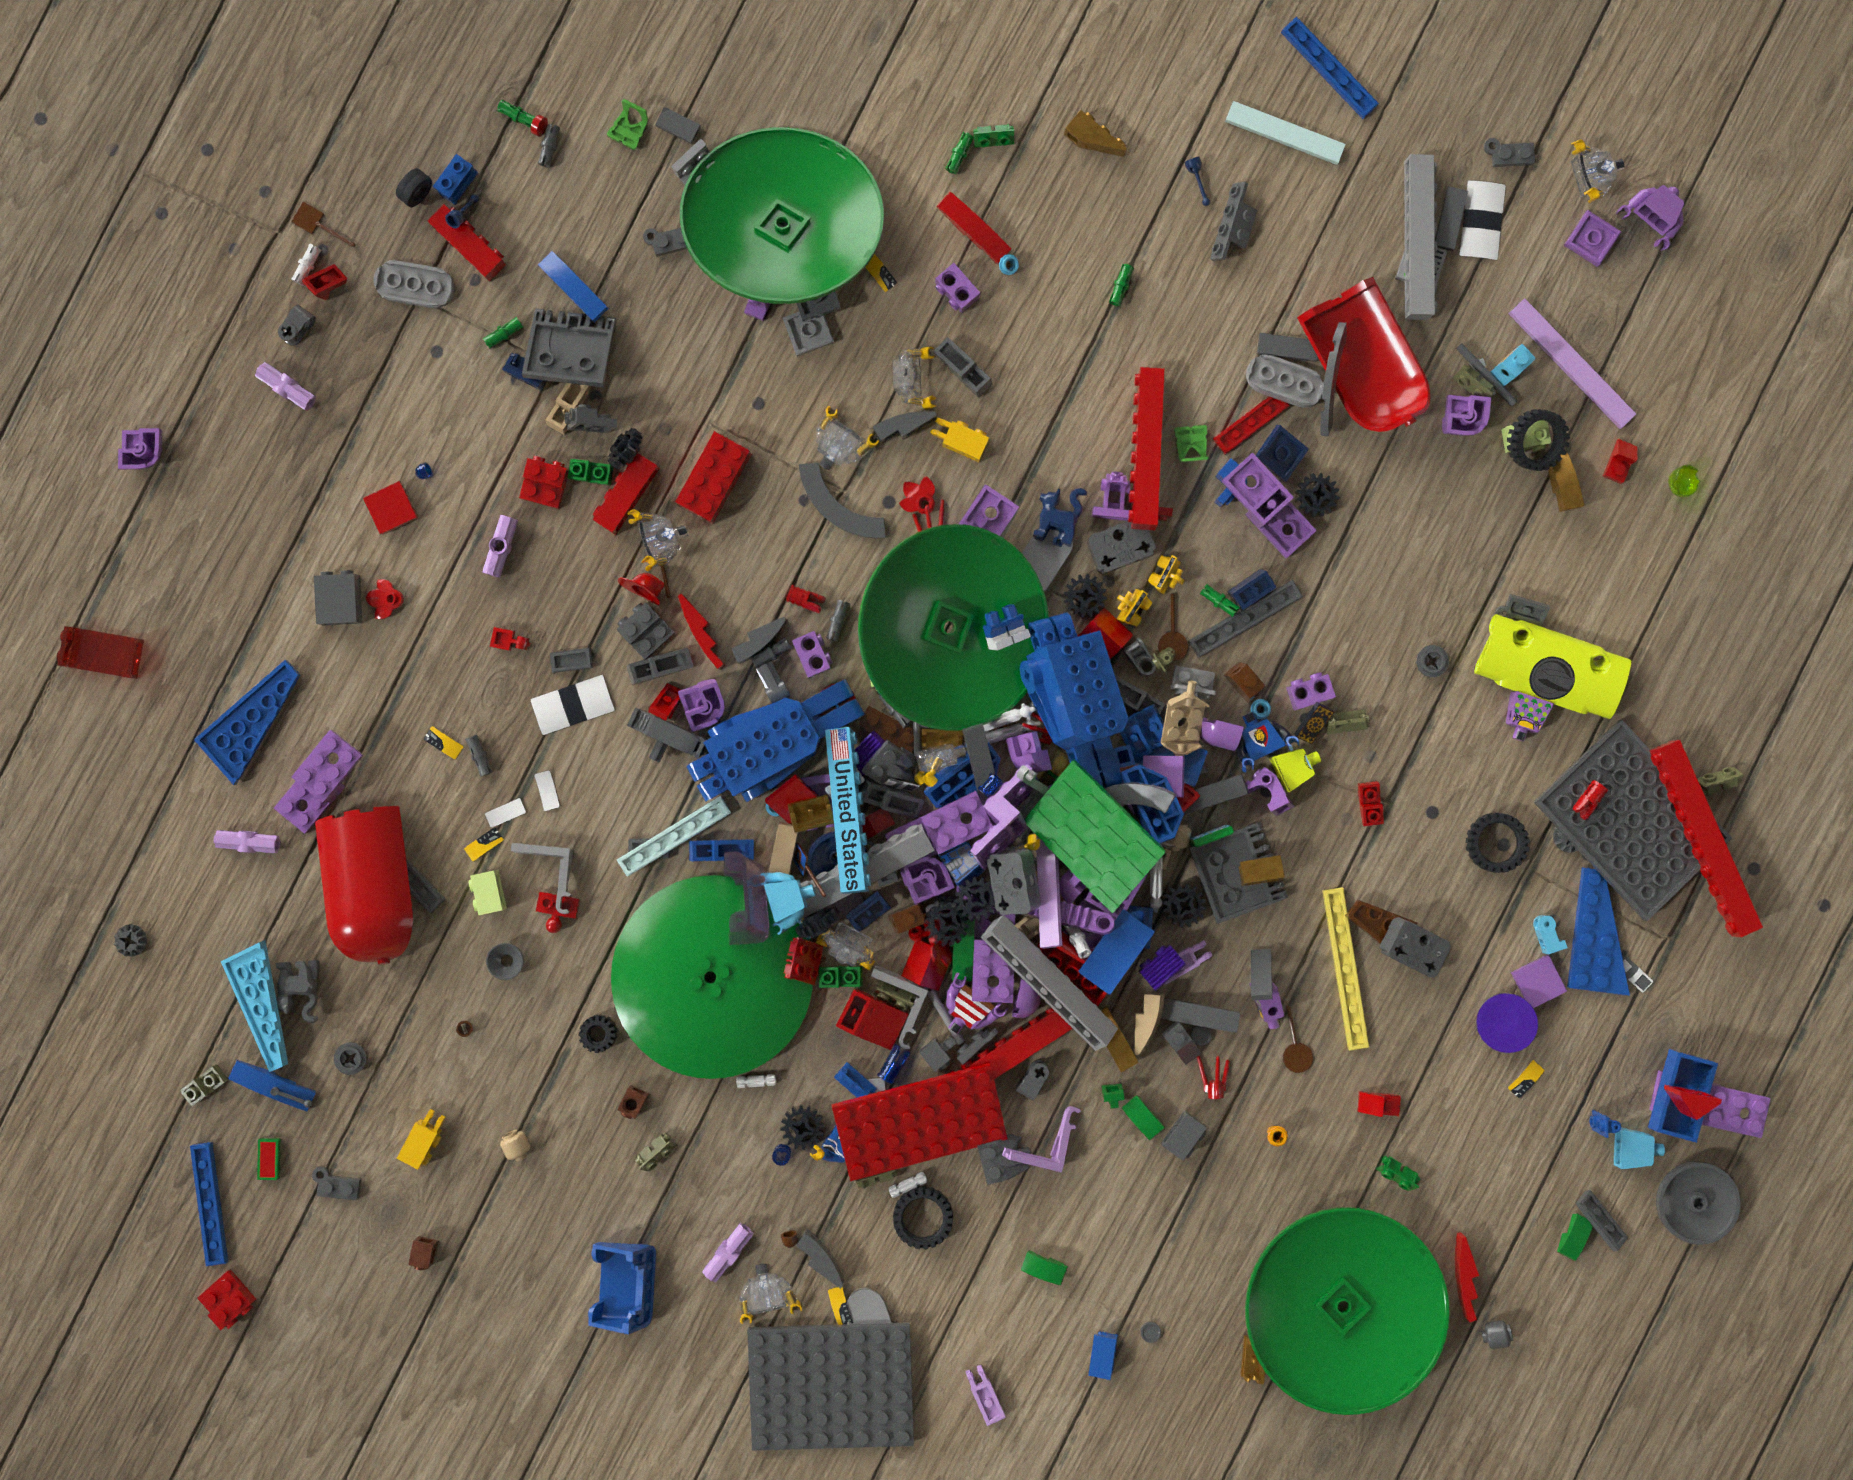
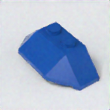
M987 742L995 776H997L1001 758L990 743ZM968 751L962 754L966 755V757L956 758L950 763L953 765L946 766L935 775L938 782L933 787L927 786L924 790V793L936 808L950 804L974 791L977 792Z
M1141 764L1121 772L1124 783L1139 782L1141 784L1156 785L1173 792L1167 777L1145 768ZM1176 796L1166 813L1150 806L1131 804L1141 826L1159 844L1175 838L1184 815Z

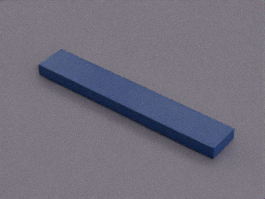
M1297 16L1282 29L1281 34L1362 119L1378 106L1379 103Z
M213 1142L193 1144L190 1146L205 1263L206 1266L228 1263V1254Z

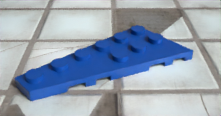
M284 660L194 739L233 785H237L301 676L288 660Z

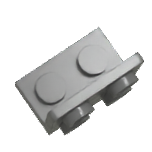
M702 139L671 166L674 174L684 184H686L697 164L709 153L707 145Z
M1175 666L1170 690H1175V694L1181 695L1187 692L1188 681L1192 680L1197 682L1195 696L1204 700L1210 699L1211 696L1216 695V691L1212 690L1215 673Z

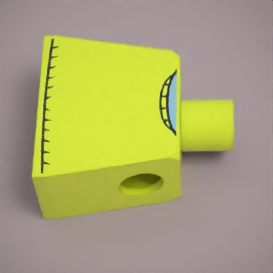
M1297 749L1269 757L1273 769L1287 793L1313 777L1315 772L1312 766L1321 762L1317 751L1306 755L1304 749Z

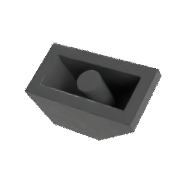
M1175 1021L1161 1032L1185 1065L1201 1054L1199 1048L1179 1022Z

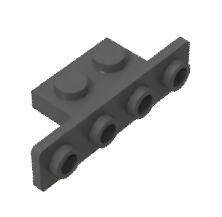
M1246 182L1234 183L1229 191L1228 202L1223 211L1224 215L1218 228L1215 244L1212 247L1210 257L1212 261L1225 260L1230 244L1240 249H1245L1257 210L1243 203L1248 187Z

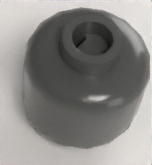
M1503 1320L1487 1322L1485 1330L1481 1331L1484 1343H1488L1491 1349L1507 1348L1510 1346L1511 1341H1514L1510 1324L1507 1325Z

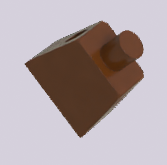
M1238 662L1224 674L1225 678L1248 704L1259 696L1266 687L1245 663Z
M924 901L887 914L894 932L897 934L924 924V920L928 918L925 913L926 906Z

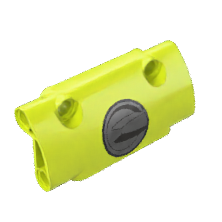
M1498 614L1492 617L1489 625L1490 636L1476 663L1475 674L1492 679L1502 687L1554 703L1578 713L1588 714L1589 712L1607 719L1613 717L1628 680L1631 667L1630 659L1607 652L1600 646L1524 620L1514 621ZM1519 630H1526L1522 635L1517 634ZM1597 656H1603L1600 660H1594Z

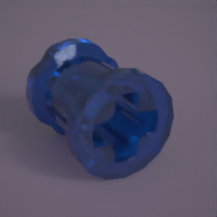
M990 772V777L986 782L978 787L988 798L993 796L996 790L1004 784L992 772Z
M787 1144L777 1145L772 1154L773 1162L779 1166L786 1165L791 1157V1148ZM779 1151L786 1153L785 1158L783 1156L778 1157Z

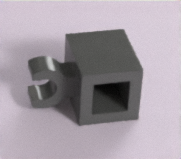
M949 1036L940 1044L934 1038L920 1049L919 1053L934 1072L938 1069L942 1071L950 1064L949 1060L951 1057L947 1050L952 1048L956 1041L952 1036Z

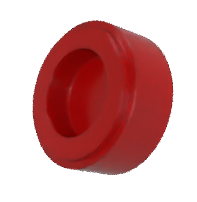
M537 115L533 119L531 124L532 134L541 137L545 133L548 125L546 117Z

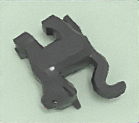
M319 960L308 961V966L305 961L295 962V967L299 969V975L293 976L290 962L276 963V968L280 970L277 983L278 996L276 998L278 1010L284 1011L285 1014H288L289 1011L296 1013L292 996L296 994L307 995L310 1001L304 1005L301 1012L302 1017L308 1023L318 1021V1017L310 1015V1011L317 1005L318 1001L316 992L320 972Z

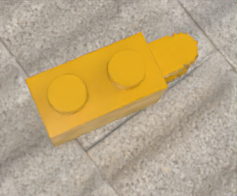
M937 418L935 422L938 425L949 429L947 434L936 429H932L930 432L931 435L944 440L942 447L979 463L989 441V437L986 436L987 433L980 429L975 431L969 429V425L962 421H957V423L952 421L951 423Z
M430 1109L424 1120L420 1119L415 1122L396 1159L417 1170L423 1165L427 1166L432 1157L430 1154L432 1148H436L442 1138L439 1135L446 1117L441 1115L434 1126L429 1122L433 1118L435 1111Z

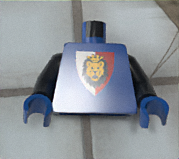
M1253 712L1242 716L1247 727L1243 729L1240 742L1235 751L1242 763L1243 772H1246V765H1250L1252 770H1254L1255 760L1286 746L1285 743H1287L1290 751H1293L1291 743L1295 742L1300 746L1298 738L1292 736L1285 727L1277 722L1268 719L1258 722Z

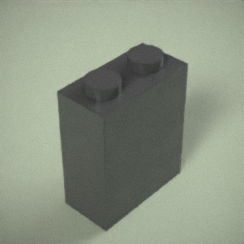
M351 570L341 571V574L333 575V572L326 571L320 572L321 575L314 576L317 625L363 624L360 575L353 574Z

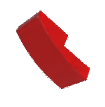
M1378 781L1358 783V796L1363 826L1384 824L1383 805L1380 800V783Z

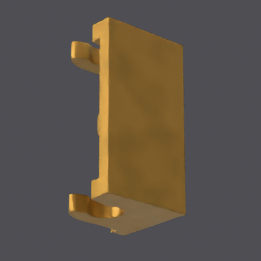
M922 729V750L962 751L963 731Z
M828 795L788 804L791 823L795 833L834 824Z
M1280 855L1240 862L1239 873L1242 887L1280 881L1285 878Z
M1244 1335L1240 1376L1246 1382L1255 1380L1258 1384L1264 1385L1265 1371L1255 1356L1248 1335Z

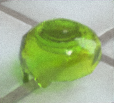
M1683 465L1673 470L1668 478L1671 492L1680 498L1689 497L1694 494L1700 483V480L1697 478L1698 469L1692 465Z

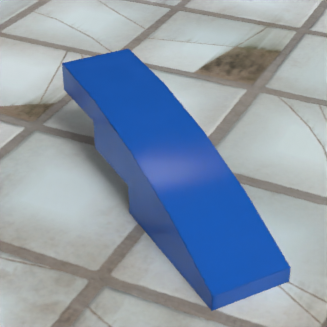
M553 251L538 264L593 322L597 321L609 309Z
M236 1060L228 1078L266 1097L304 1111H308L309 1108H306L304 1104L283 1096H273L270 1093L271 1089L278 1087L279 1091L305 1101H312L316 1094L315 1090L297 1085L295 1081L277 1076L276 1072H269L267 1069L240 1060Z

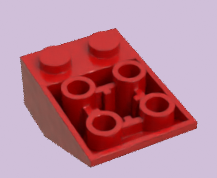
M854 987L836 1023V1027L891 1050L909 1014Z

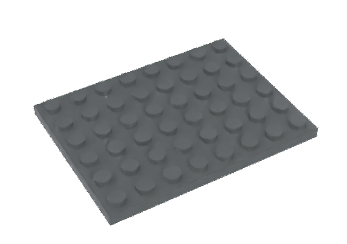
M1618 720L1547 788L1534 803L1643 921H1648L1700 870L1701 866L1692 853L1693 848L1690 841L1684 835L1682 823L1676 817V809L1667 797L1668 791L1659 779L1660 773L1657 766L1651 761L1650 749L1623 720ZM1594 780L1605 786L1608 792L1601 799V802L1598 803V806L1589 818L1583 820L1580 817V812L1576 813L1573 810V806ZM1717 822L1718 827L1722 833V836L1727 844L1732 839V837Z
M910 1322L748 1327L752 1451L914 1446Z

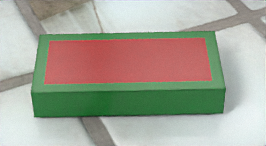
M281 1138L258 1139L257 1180L280 1179Z

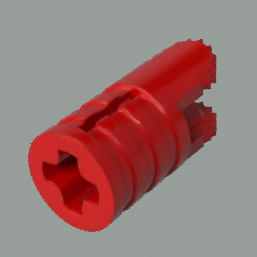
M791 585L786 602L820 614L821 606L808 600L824 603L826 597Z
M1593 780L1573 806V810L1576 813L1580 812V817L1583 820L1588 819L1598 806V803L1601 802V799L1607 794L1608 789Z

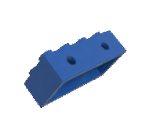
M1669 1049L1648 1128L1659 1133L1697 1143L1704 1116L1695 1120L1680 1113L1665 1091L1664 1085L1710 1094L1718 1063Z

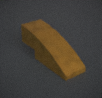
M1568 453L1566 455L1561 454L1560 456L1563 459L1560 462L1555 461L1557 465L1550 467L1548 470L1553 494L1556 493L1559 512L1579 509L1585 506Z
M1105 1007L1100 1011L1118 1028L1106 1047L1122 1073L1139 1062L1108 1007Z

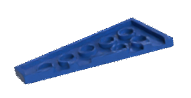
M1582 867L1567 987L1630 996L1607 881L1596 869Z

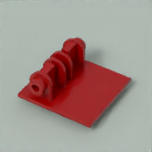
M799 937L793 938V941H790L789 952L792 953H788V956L793 958L792 960L786 959V962L791 964H786L784 978L815 985L823 946Z

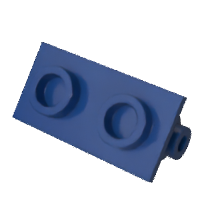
M848 1062L834 1076L838 1082L856 1097L873 1094L877 1089Z
M1592 1110L1589 1122L1593 1131L1608 1138V1133H1618L1621 1130L1620 1122L1611 1120L1607 1115Z

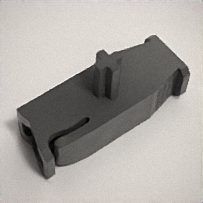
M640 708L634 709L627 724L628 727L657 740L649 758L659 763L668 745L699 758L704 747L703 742L706 741L705 738L673 723L664 721Z

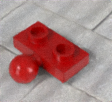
M539 892L536 912L552 915L546 922L547 931L557 933L561 930L562 922L559 919L560 916L576 919L580 899L563 897L561 908L563 910L568 909L570 913L562 914L556 909V894Z

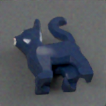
M1076 488L1071 492L1069 496L1070 503L1074 507L1073 512L1055 509L1060 502V489L1056 492L1049 491L1048 493L1041 494L1039 500L1042 502L1043 509L1040 513L1039 529L1034 530L1033 533L1034 539L1043 542L1049 530L1052 529L1059 531L1058 536L1053 539V545L1062 547L1065 544L1071 547L1075 536V527L1083 508L1077 497L1079 495L1086 496L1087 491L1083 488Z

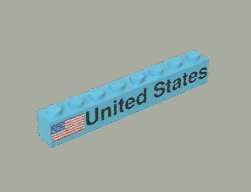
M850 727L825 730L840 891L843 894L869 891L868 886H871L870 874H867L866 866L869 865L868 853H865L864 845H867L866 833H863L862 825H865L864 813H861L860 805L863 804V796L858 789V784H861L860 772H857L856 764H859V756L854 748V744H857V735Z

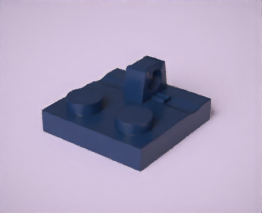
M1276 425L1255 456L1281 481L1287 482L1309 448L1281 425Z

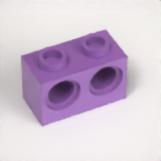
M952 263L935 278V288L942 296L945 294L950 299L948 302L955 311L959 310L963 313L980 298L978 289L955 263ZM947 278H952L955 280V283L952 286H948L944 281ZM960 293H965L968 295V299L961 301L957 296Z
M815 631L792 640L808 678L831 669L830 664L833 662L829 653H824L822 646L825 644L820 634L816 635ZM806 640H814L815 647L812 650L804 648ZM815 658L823 660V665L819 669H815L812 666V661Z
M1321 672L1310 675V680L1304 682L1302 678L1292 681L1291 686L1286 687L1293 710L1336 697L1329 675L1322 676ZM1317 682H1321L1324 685L1322 693H1319L1315 688ZM1298 688H1302L1305 691L1303 699H1299L1296 695Z

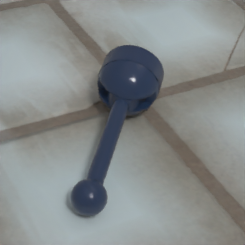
M1200 156L1184 163L1188 172L1196 176L1203 197L1202 204L1208 206L1210 200L1206 197L1200 179L1199 171L1202 168Z
M474 194L460 211H450L445 216L447 224L452 228H458L463 223V213L473 203L478 202L479 197Z

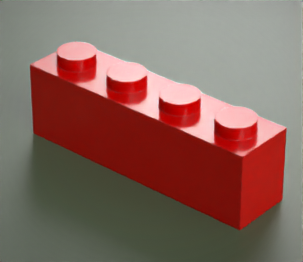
M443 204L429 218L428 223L490 282L506 266L502 260L504 256L496 248L492 251L487 246L489 241L481 234L477 236L473 232L475 228L467 220L458 228L450 227L445 220V216L450 211L456 209L454 207L449 209Z
M639 453L636 454L630 464L626 463L627 468L616 477L614 488H610L604 496L605 501L602 506H597L593 512L594 518L592 520L614 535L618 533L629 516L627 513L634 509L660 469L656 464Z

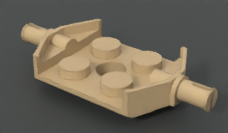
M1189 680L1187 692L1170 699L1167 704L1161 744L1171 750L1175 756H1185L1202 747L1199 743L1205 706L1209 707V705L1195 696L1196 681ZM1185 717L1186 722L1182 726H1178L1179 720Z

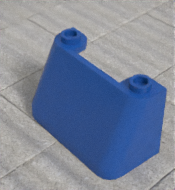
M608 1242L593 1244L591 1252L593 1261L601 1263L599 1302L593 1304L588 1311V1326L628 1335L646 1328L651 1323L653 1316L655 1247L645 1244Z

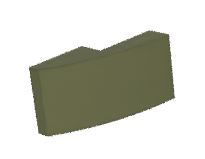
M216 1064L187 1084L180 1092L192 1107L226 1083L228 1079Z

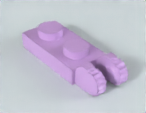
M1204 940L1193 945L1191 948L1188 947L1177 953L1186 965L1164 984L1200 966V963L1213 956L1210 951L1198 958L1195 957L1194 952L1206 946Z
M979 1365L977 1366V1371L982 1378V1382L976 1384L973 1373L970 1370L966 1371V1375L987 1426L1006 1418V1415L990 1379L986 1376L983 1366Z

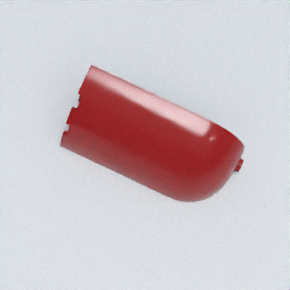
M1373 277L1362 280L1350 289L1342 292V298L1337 297L1332 301L1329 299L1297 317L1325 371L1329 353L1331 351L1334 352L1333 337L1339 322L1347 323V341L1340 360L1335 390L1346 411L1357 424L1371 431L1385 432L1403 424L1405 427H1408L1417 422L1416 417L1427 411L1430 405V388L1425 373Z
M373 807V811L360 813V809L344 812L342 817L335 818V815H330L315 821L326 921L331 940L345 956L355 961L378 962V965L389 964L390 960L399 957L406 950L413 927V911L400 807Z

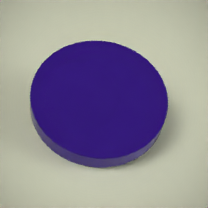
M1501 993L1490 997L1482 1004L1477 1015V1029L1482 1040L1492 1049L1504 1053H1514L1525 1049L1532 1043L1538 1030V1018L1534 1008L1526 999L1516 994Z

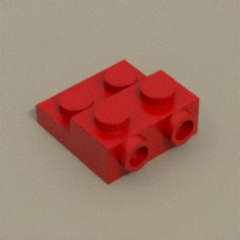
M533 456V459L527 458L519 498L559 509L569 470L564 468L565 464L553 461L552 464L545 463L546 459Z
M231 1269L197 1297L210 1312L207 1316L220 1331L225 1327L230 1329L238 1322L236 1317L240 1314L244 1316L253 1308L251 1304L256 1300L255 1296Z

